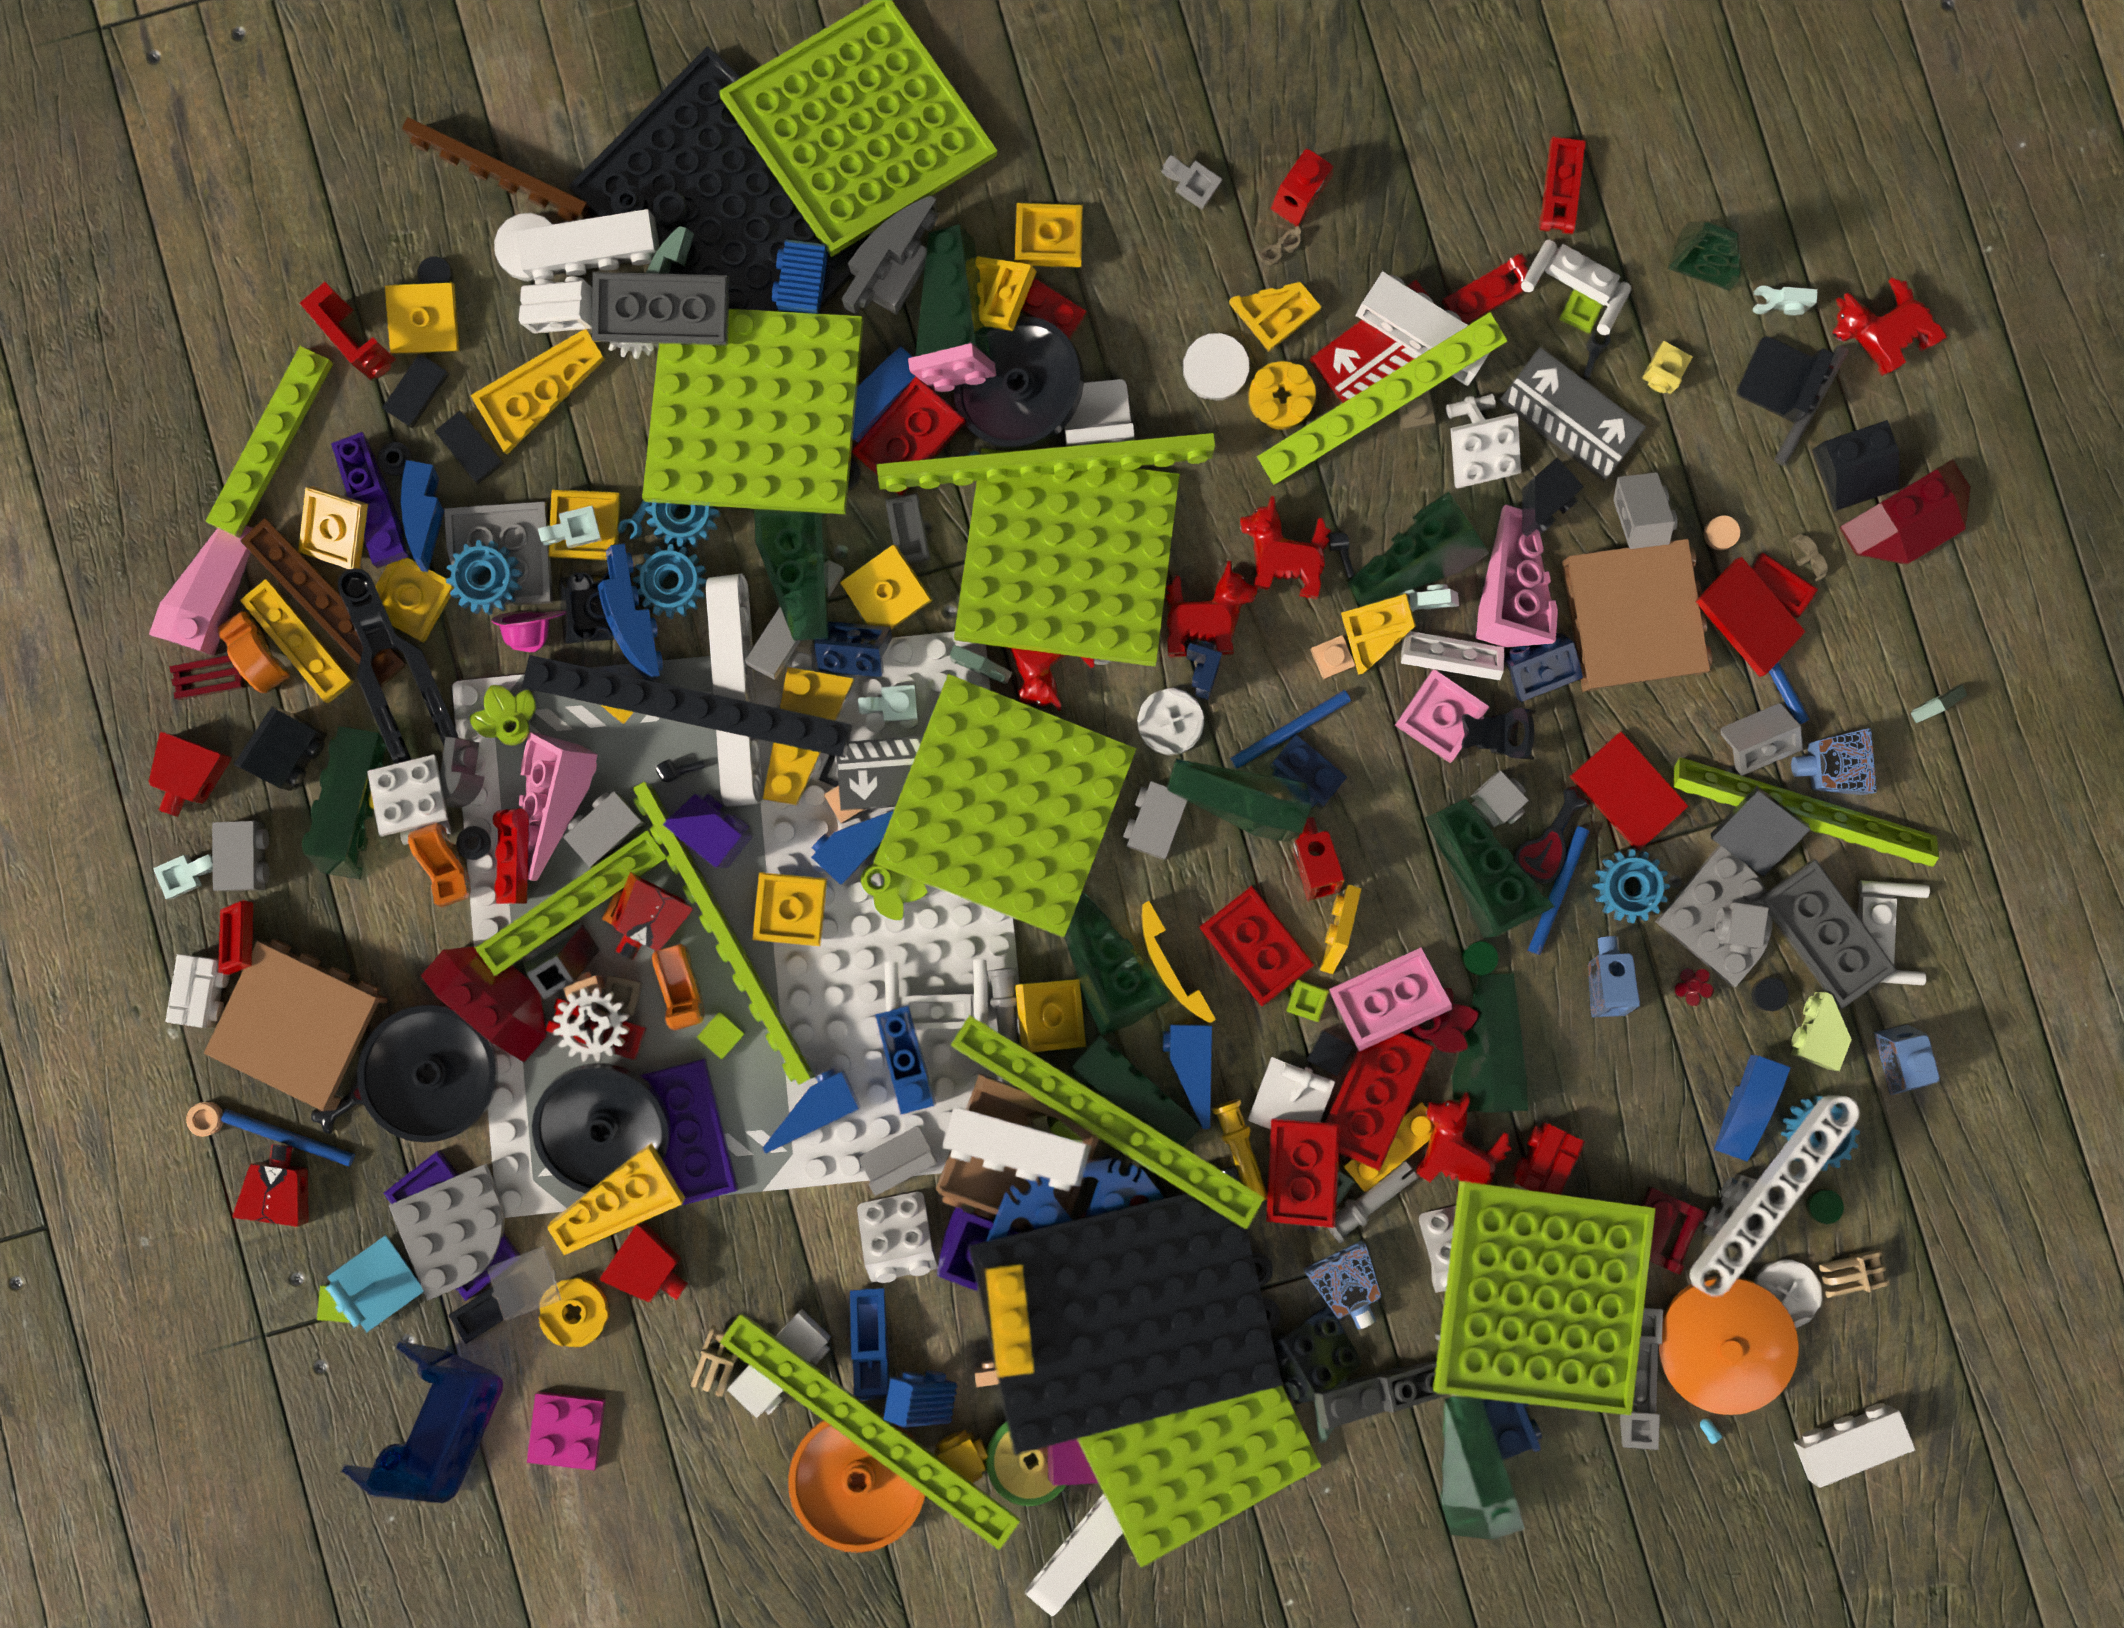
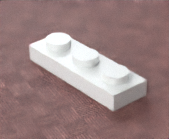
M1410 631L1402 639L1401 663L1501 680L1504 671V647Z

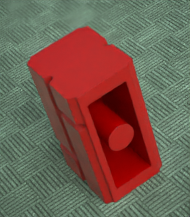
M1543 1122L1541 1127L1535 1126L1529 1136L1527 1144L1531 1148L1526 1158L1521 1157L1516 1163L1513 1175L1517 1178L1514 1183L1530 1191L1561 1195L1585 1141Z

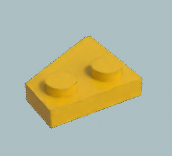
M1301 282L1288 284L1280 289L1270 288L1261 290L1253 295L1233 296L1229 300L1231 307L1269 352L1321 310L1319 303Z

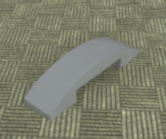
M1644 1308L1632 1415L1620 1414L1623 1447L1659 1450L1660 1414L1656 1413L1658 1344H1662L1663 1309Z

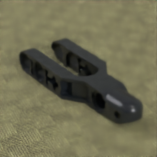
M357 568L348 569L342 573L338 581V589L363 646L357 678L394 764L412 759L371 666L374 657L384 649H396L404 653L443 746L445 744V737L459 738L422 651L395 634L370 575L366 571Z

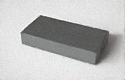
M918 493L886 498L885 502L893 544L897 545L908 563L930 560Z

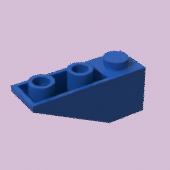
M909 1006L875 1014L900 1114L935 1106L936 1101Z

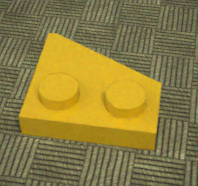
M977 256L975 260L976 267L980 273V282L977 283V293L980 297V304L978 306L979 320L987 327L1013 331L1037 271L1030 264Z
M1407 594L1341 613L1358 675L1368 671L1416 627Z
M1348 885L1343 896H1336L1332 908V914L1336 915L1334 924L1329 925L1325 943H1327L1320 971L1333 974L1349 944L1362 888Z

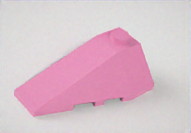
M1508 505L1502 508L1479 605L1476 639L1503 647L1552 644L1556 641L1558 609L1556 601L1551 600L1548 584L1551 582L1549 571L1545 572L1541 553L1544 549L1540 532L1536 529L1526 537L1522 533V510Z
M246 526L240 538L219 528L216 529L160 602L149 635L215 656L221 639L218 635V626L228 619L251 553L240 540L253 528Z
M529 732L521 763V775L526 776L525 795H519V807H523L529 815L528 879L531 881L539 879L590 788L592 776L596 771L598 756L581 745L536 732Z

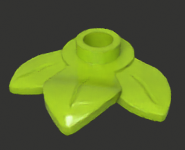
M491 685L484 696L485 710L475 712L469 716L472 727L484 738L497 737L506 745L513 746L524 742L530 729L528 721L536 711V701L533 694L527 689L514 697L505 687ZM516 723V728L514 731H506L507 727L510 724Z
M876 864L868 865L861 875V885L868 894L873 896L876 910L881 915L892 920H902L904 914L903 902L916 901L927 894L924 883ZM877 873L884 876V883L881 886L873 885V875Z

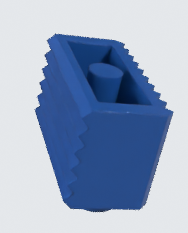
M786 239L784 249H778L776 267L781 269L779 282L774 281L772 302H776L779 312L820 314L828 258L826 244Z
M926 1371L925 1376L916 1372H903V1377H891L883 1419L903 1427L949 1424L952 1422L950 1416L953 1415V1402L956 1401L954 1395L957 1394L955 1389L958 1386L956 1382L945 1379V1373L938 1371Z

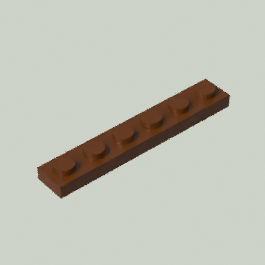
M407 117L402 127V130L410 138L409 143L424 152H428L430 148L440 153L439 158L453 166H457L458 163L470 167L468 171L474 176L487 181L488 177L499 181L498 186L514 195L520 191L529 196L528 200L543 209H546L547 205L558 210L557 214L570 222L577 221V219H590L593 211L586 202Z
M264 518L240 542L338 644L360 664L363 646L341 595L275 526ZM384 649L374 657L371 666L380 687H384L407 664L393 649Z

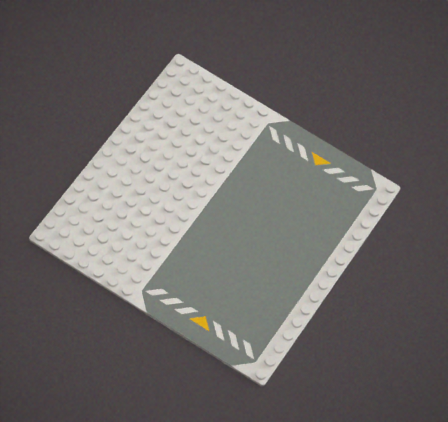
M955 631L894 637L882 656L884 672L881 677L821 672L817 666L815 646L811 655L794 651L776 680L754 669L757 704L780 709L787 667L853 678L855 681L835 721L853 725L849 741L924 736L948 674L990 690L989 677L951 662L949 656L953 645H956L987 658L986 645L954 641ZM711 656L662 660L663 669L659 671L660 676L651 680L713 694ZM632 664L592 667L593 669L644 679ZM525 674L461 680L454 682L452 685L456 732L460 739L479 742L475 775L485 776L478 796L470 804L462 807L464 829L470 826L481 827L488 832L491 838V848L485 857L479 860L467 859V869L471 885L470 905L474 946L480 945L591 869L563 838L569 832L566 829L537 881L528 879L527 904H496L494 886L497 879L495 850L497 847L498 829L494 826L492 818L497 810L523 809V807H519V795H525L526 776L521 775V763L527 738L524 742L513 746L502 743L497 737L484 738L472 727L469 716L475 712L485 710L484 696L491 685L505 687L514 697L518 693L527 690L522 688ZM915 685L917 720L884 722L883 712L859 714L858 698L882 697L881 687ZM530 690L536 701V711L528 721L529 732H536L575 743L598 755L596 760L597 767L595 774L592 776L590 788L570 823L579 815L586 817L595 809L592 804L602 794L617 792L646 823L620 848L645 831H648L654 839L650 831V827L654 825L647 814L643 816L633 800L637 797L633 788L644 781L653 785L669 816L677 811L694 794H701L705 797L709 793L724 805L720 789L716 730ZM516 723L510 724L507 727L506 731H514L516 728ZM760 740L764 794L773 742ZM820 753L813 773L797 806L762 800L760 804L734 807H726L724 805L720 810L726 815L728 813L732 816L735 814L750 826L747 832L753 836L729 868L714 867L687 844L686 846L814 1075L818 1076L834 1068L836 1074L845 1071L861 1108L771 1152L764 1153L762 1147L809 1087L818 1082L815 1077L801 1085H798L796 1080L793 1082L789 1080L782 1067V1064L785 1063L783 1056L779 1050L774 1052L765 1037V1034L769 1031L763 1021L757 1022L749 1008V1004L752 1003L746 991L742 993L738 989L732 978V975L736 973L730 962L725 963L718 954L716 945L719 942L713 932L708 933L699 919V916L703 913L697 902L692 904L684 893L683 886L686 883L680 873L676 875L669 866L667 859H665L640 877L686 900L693 908L688 917L662 948L680 943L687 947L691 957V966L703 998L704 1020L700 1024L678 1030L669 1028L665 1020L667 1006L652 962V954L655 950L642 944L634 960L622 956L615 950L624 934L618 932L612 924L601 920L613 896L547 940L546 942L552 940L582 922L600 950L582 973L590 971L592 977L602 975L605 985L608 975L643 982L636 1016L629 1015L626 1021L647 1027L636 1060L616 1054L609 1056L603 1051L601 1061L596 1062L593 1054H590L589 1059L586 1062H582V1053L577 1052L572 1057L568 1056L571 1047L569 1045L559 1047V1043L564 1038L548 1031L546 1039L525 1063L492 1043L498 1062V1082L494 1097L488 1107L493 1177L503 1203L505 1218L563 1212L585 1195V1193L576 1191L560 1182L544 1166L533 1142L532 1119L538 1100L553 1080L574 1067L591 1063L617 1065L638 1075H643L706 1058L739 1189L736 1192L724 1195L870 1181L859 1157L916 1126L921 1128L937 1159V1163L914 1176L942 1173L950 1149L943 1148L942 1146L953 1107L966 1110L978 1075L982 1074L1009 1085H1014L951 1046L960 1029L916 1030L936 1105L901 1115L875 1014L886 1012L885 962H898L899 996L974 994L973 960L987 959V971L1003 968H1017L1018 971L1013 918L925 884L927 894L924 897L908 903L903 902L904 914L902 920H892L881 915L875 908L873 896L868 894L861 885L862 872L868 865L873 864L880 845L843 885H840L811 858L815 853L812 846L825 833L830 837L836 831L893 811L895 807L866 809L841 824L824 797L825 793L835 787L819 781V777L829 757L828 754ZM835 756L834 763L827 777L838 781L837 760ZM668 759H671L675 768L701 760L705 764V768L679 775L675 780L668 783L660 779L655 769L658 764ZM474 836L468 840V847L475 849L478 846V839ZM657 843L666 857L670 854L664 843L662 845ZM759 872L828 879L821 946L752 940ZM880 873L873 875V885L881 886L884 883V876ZM521 958L513 966L528 977L523 959ZM1018 973L1015 974V985H1019ZM987 976L989 1027L998 1032L996 1008H992V1005H990V999L993 998L991 977ZM564 989L546 999L542 997L545 1027H547L549 1020H553L556 1011L553 1008L556 998L567 1000ZM596 1003L597 1008L600 1009L601 1004ZM1016 1006L1019 1046H1021L1018 1009ZM600 1009L604 1013H610L609 1010ZM720 1011L745 1033L742 1039L722 1060L697 1038ZM571 1014L569 1022L576 1020L577 1016Z

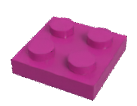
M538 1391L535 1394L527 1463L595 1471L598 1465L606 1399Z

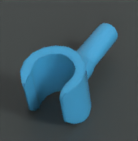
M643 500L631 519H624L619 523L618 532L623 533L627 525L632 523L634 532L631 534L630 539L638 538L642 533L640 523L646 513L645 507L650 506L652 502H645Z

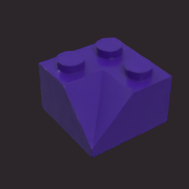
M709 793L705 797L701 794H694L663 824L716 868H729L753 837L747 832L750 826L737 815L733 814L732 816L729 813L726 815L720 809L724 805Z
M962 1206V1208L955 1207L943 1237L937 1269L938 1277L978 1291L968 1245L986 1241L995 1218L989 1219L974 1213L973 1209ZM1010 1226L1007 1236L1023 1231Z

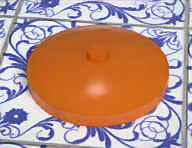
M1717 1276L1704 1278L1705 1285H1713ZM1738 1277L1731 1287L1719 1296H1711L1697 1289L1693 1284L1681 1290L1671 1300L1663 1313L1662 1344H1658V1357L1669 1382L1683 1398L1693 1405L1717 1414H1744L1767 1405L1785 1389L1792 1378L1797 1364L1798 1337L1793 1320L1784 1305L1763 1286L1749 1279Z
M824 1420L816 1424L802 1439L793 1456L789 1470L788 1488L790 1500L800 1523L814 1538L823 1544L845 1552L873 1551L897 1540L914 1523L925 1498L923 1493ZM892 1423L905 1434H907L915 1440V1438L905 1427Z

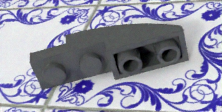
M928 196L900 210L879 226L859 247L848 263L851 274L856 277L842 298L845 309L856 315L861 307L865 309L869 305L875 293L872 289L878 279L884 280L892 267L891 259L903 266L907 258H914L921 246L920 237L925 229L930 231L939 217L935 198Z
M1437 1361L1365 1375L1340 1382L1334 1388L1315 1393L1321 1428H1335L1385 1411L1396 1412L1448 1395L1433 1391Z

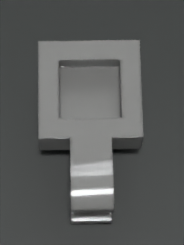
M1172 155L1169 156L1161 171L1171 180L1180 182L1175 191L1201 210H1203L1222 182L1221 178L1197 161H1194L1192 166L1188 168Z

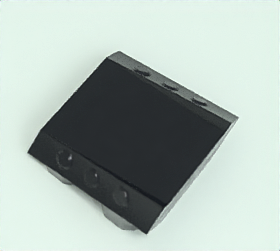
M580 572L574 573L570 577L559 578L558 591L561 611H566V614L561 616L562 637L565 644L615 639L606 620L598 591V585L603 580L610 579L609 572L596 575Z

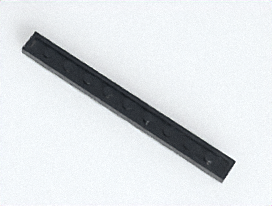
M529 655L522 688L842 758L846 757L853 726L845 722Z

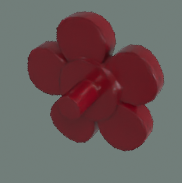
M1689 968L1683 970L1680 973V979L1685 983L1681 982L1675 986L1676 995L1681 998L1686 997L1688 1005L1698 1006L1701 1003V996L1710 998L1714 993V987L1707 983L1711 978L1710 973L1705 969H1699L1696 973Z

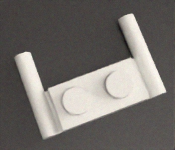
M1546 240L1525 276L1521 288L1525 292H1532L1543 271H1546L1547 274L1602 305L1608 306L1597 326V331L1602 335L1609 334L1631 291L1630 284L1626 282L1619 283L1618 280L1621 276L1580 254L1578 251L1564 244L1559 249L1554 241Z
M1860 880L1858 884V917L1894 965L1897 899H1894V896L1928 898L1930 887L1925 884ZM1896 970L1880 983L1925 985L1926 973Z
M987 959L973 960L974 994L899 996L898 962H885L886 1011L909 1006L916 1030L961 1029L969 1015L989 1027Z

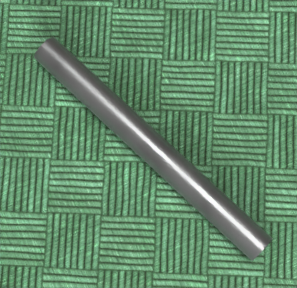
M1836 346L1830 363L1834 367L1832 374L1824 385L1820 384L1816 395L1820 396L1819 402L1810 415H1804L1793 424L1774 458L1777 464L1787 465L1849 353L1846 347Z

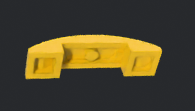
M1150 901L1142 904L1143 936L1148 954L1157 974L1171 994L1185 1008L1209 1023L1215 1021L1216 1019L1200 990H1195L1186 995L1154 938L1164 932L1165 928Z

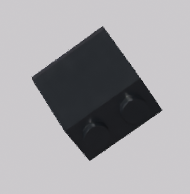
M1888 420L1826 440L1812 449L1834 512L1899 490V449Z
M271 706L234 765L280 789L291 791L293 787L296 788L306 776L305 768L310 760L317 758L325 746L323 740L327 734L294 713Z

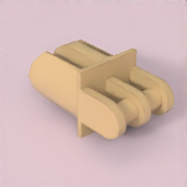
M1874 1250L1855 1255L1849 1254V1258L1819 1264L1820 1271H1835L1823 1275V1283L1827 1285L1843 1284L1826 1288V1297H1834L1860 1290L1871 1292L1873 1289L1890 1285L1889 1280L1885 1279L1883 1274L1886 1267L1881 1265L1879 1258L1882 1256V1251ZM1869 1259L1871 1266L1865 1268L1864 1260ZM1873 1274L1874 1281L1869 1282L1867 1275Z
M712 1325L701 1351L702 1355L690 1386L697 1388L707 1361L710 1359L712 1363L703 1390L709 1392L712 1389L721 1364H725L726 1366L715 1394L716 1396L723 1397L738 1356L734 1353L733 1355L725 1353V1347L720 1344L719 1350L710 1347L712 1339L720 1342L728 1331L726 1330L725 1333L716 1330L717 1326Z

